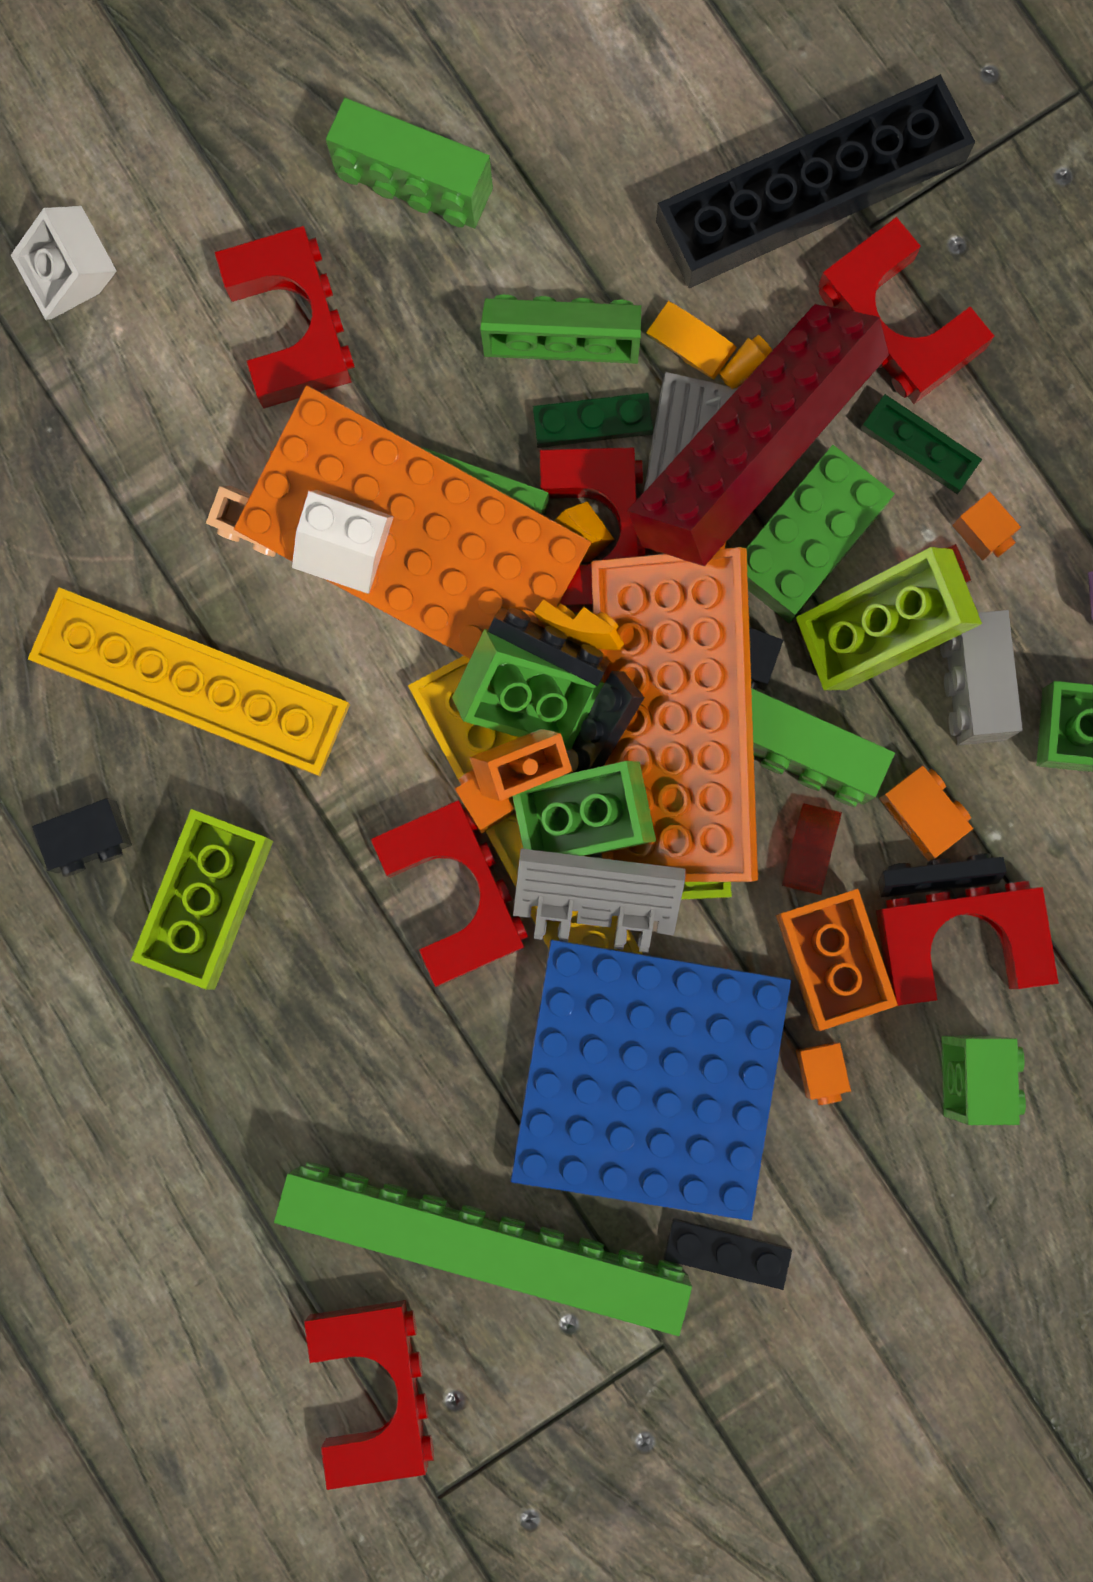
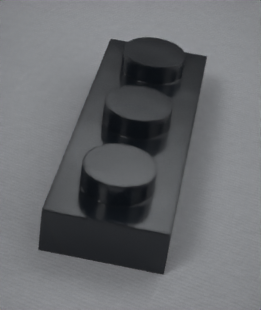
M501 607L487 632L598 687L610 662L603 658L604 655L600 650L587 644L579 646L567 640V635L557 628L551 626L543 628L531 622L530 616L519 609L509 608L507 610Z
M612 671L596 697L587 719L583 721L581 730L572 748L566 750L573 771L568 774L604 766L645 697L624 671Z
M982 853L969 856L966 859L967 861L951 863L949 858H939L927 862V866L911 867L910 863L893 864L887 867V870L883 871L878 881L880 896L888 897L999 884L1007 872L1004 857L991 858L990 854Z
M673 1218L664 1260L784 1290L792 1249Z

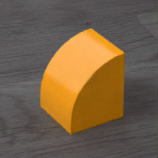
M588 502L565 509L554 520L592 541L581 561L582 563L591 562L614 540Z

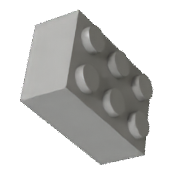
M1009 610L979 612L981 625L940 644L941 656L948 660L949 673L944 675V689L946 696L952 697L953 712L949 713L948 723L951 736H956L957 746L1006 741L1023 731Z

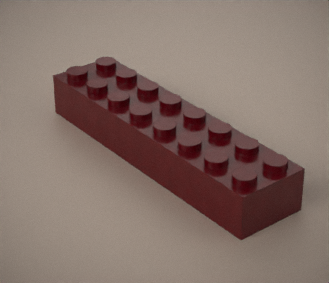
M814 304L627 510L641 546L705 567L889 356L880 317Z

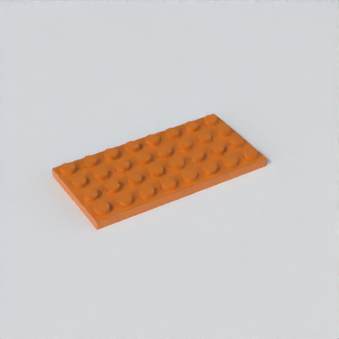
M307 385L233 529L293 562L296 530L308 491L318 490L394 516L369 594L329 580L327 581L469 659L484 629H489L501 607L507 610L509 608L519 609L530 616L531 622L545 628L546 626L535 615V609L543 599L554 607L558 606L592 541Z
M742 547L719 549L705 567L667 554L591 561L593 613L597 615L601 611L611 617L618 624L619 627L616 631L624 642L620 650L598 649L603 653V658L610 661L602 681L605 684L612 671H624L645 697L604 766L623 761H640L656 837L655 842L602 853V858L684 868L685 882L758 881L747 549Z

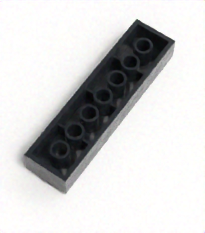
M940 74L659 202L656 223L690 289L965 163L975 144V140Z

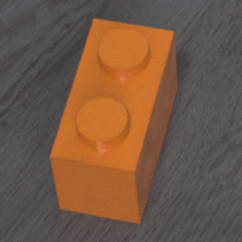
M545 729L537 730L470 757L482 796L498 801L573 772L561 733Z
M922 765L879 799L929 861L942 854L973 830V827L968 822L971 816L965 807L957 800L952 802L943 791L946 785L942 778L933 769L927 771Z

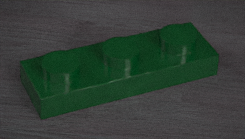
M649 393L533 406L537 448L653 435Z
M886 394L883 395L861 427L862 431L957 495L982 461V458Z

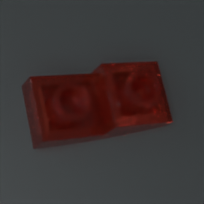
M803 803L782 886L822 895L842 812Z

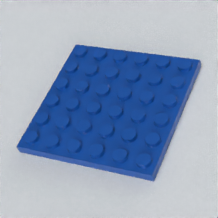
M551 939L511 1182L752 1221L791 979Z

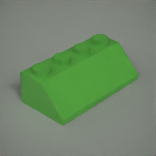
M505 294L497 295L494 299L485 298L480 330L484 357L638 364L641 337V305H633L632 302L627 300H614L610 304H599L587 298H576L571 302H556L554 298L547 296L535 297L533 301L517 300L516 297Z

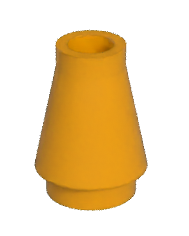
M759 334L752 340L747 338L718 375L733 390L742 385L770 354L772 348Z

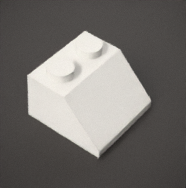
M82 206L43 208L11 254L45 320L53 319L100 294L117 272Z
M318 490L308 491L296 530L292 568L369 594L394 516Z

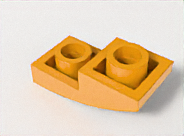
M670 301L666 303L646 332L652 340L679 355L685 363L713 380L737 348L724 336Z
M544 599L534 611L543 625L561 630L567 635V640L579 645L587 644L597 649L620 650L624 645L616 631L619 627L618 624L604 612L600 611L595 615L583 607L576 616L566 606L559 604L556 608Z

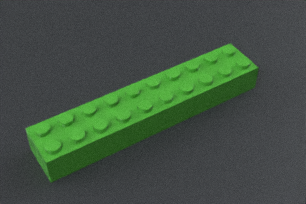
M306 1162V1166H299L287 1174L274 1220L276 1224L680 1336L692 1284L688 1274L682 1271L683 1266L659 1260L658 1266L643 1261V1255L626 1249H620L617 1255L603 1249L604 1244L580 1238L579 1244L564 1240L563 1232L546 1227H541L540 1233L524 1229L525 1222L507 1216H502L500 1222L485 1218L486 1211L472 1206L463 1205L462 1210L446 1207L447 1200L424 1194L422 1199L406 1196L408 1192L406 1188L387 1183L384 1184L383 1188H377L367 1185L368 1178L353 1173H345L344 1177L329 1174V1167L318 1163Z

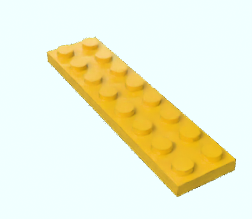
M58 587L28 657V660L319 777L322 774L350 706L347 701Z

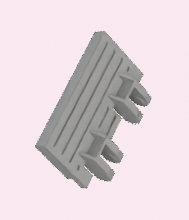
M668 372L665 373L662 380L644 492L738 388L732 390L726 385Z
M521 849L513 916L530 918L531 907L538 906L534 939L543 940V936L546 934V920L561 921L558 927L559 941L568 942L572 911H578L577 924L610 928L612 916H618L614 949L623 950L627 940V930L641 931L638 937L639 952L648 953L654 921H658L657 933L674 935L685 883V869Z

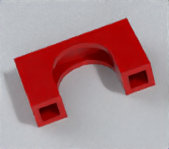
M895 217L822 273L818 285L822 300L829 307L880 317L876 307V291L915 260L921 247L901 221ZM968 307L935 333L924 337L900 335L891 330L880 317L889 356L882 362L879 368L884 367L893 378L892 384L895 390L902 397H908L915 404L984 352L995 336L971 307Z
M304 226L214 252L224 287L232 302L272 290H288L302 296L312 307L310 326L305 335L296 344L277 352L247 360L254 389L263 409L300 398L306 385L322 392L352 383L348 369L355 368L349 346L341 347L337 334L344 332L338 309L330 311L327 298L333 296L327 273L319 275L316 262L323 259L316 237L308 239Z
M635 447L540 450L541 490L549 492V498L593 499L604 504L615 516L620 529V537L615 548L602 560L645 556V547L641 546L627 511L638 499L636 498V484H643L642 460H635ZM591 564L579 565L559 604L566 606L572 612H580L583 607L593 612Z
M459 800L371 839L385 874L389 878L434 859H451L469 868L477 880L480 901L472 921L461 931L419 949L435 987H439L524 949L522 940L528 937L520 916L511 917L505 903L512 901L505 882L503 878L495 881L489 868L496 864L487 842L479 845L473 830L478 829V826L466 808L463 809Z
M1029 881L1005 884L1006 892L990 894V887L987 886L966 889L965 898L951 899L950 892L925 895L926 903L911 905L910 897L886 900L887 908L876 910L884 966L898 1006L938 1000L931 961V946L939 928L945 922L958 915L979 918L990 925L996 932L1003 948L1009 989L1059 984L1043 887L1030 888Z
M406 1300L310 1314L304 1321L310 1363L348 1357H364L374 1360L389 1372L395 1383L398 1396L396 1412L383 1426L368 1432L325 1439L321 1452L326 1489L330 1490L426 1475L429 1465L428 1461H434V1447L432 1436L424 1435L422 1419H428V1404L426 1394H419L417 1378L422 1377L423 1372L420 1352H413L411 1336L417 1335L414 1310L407 1311Z

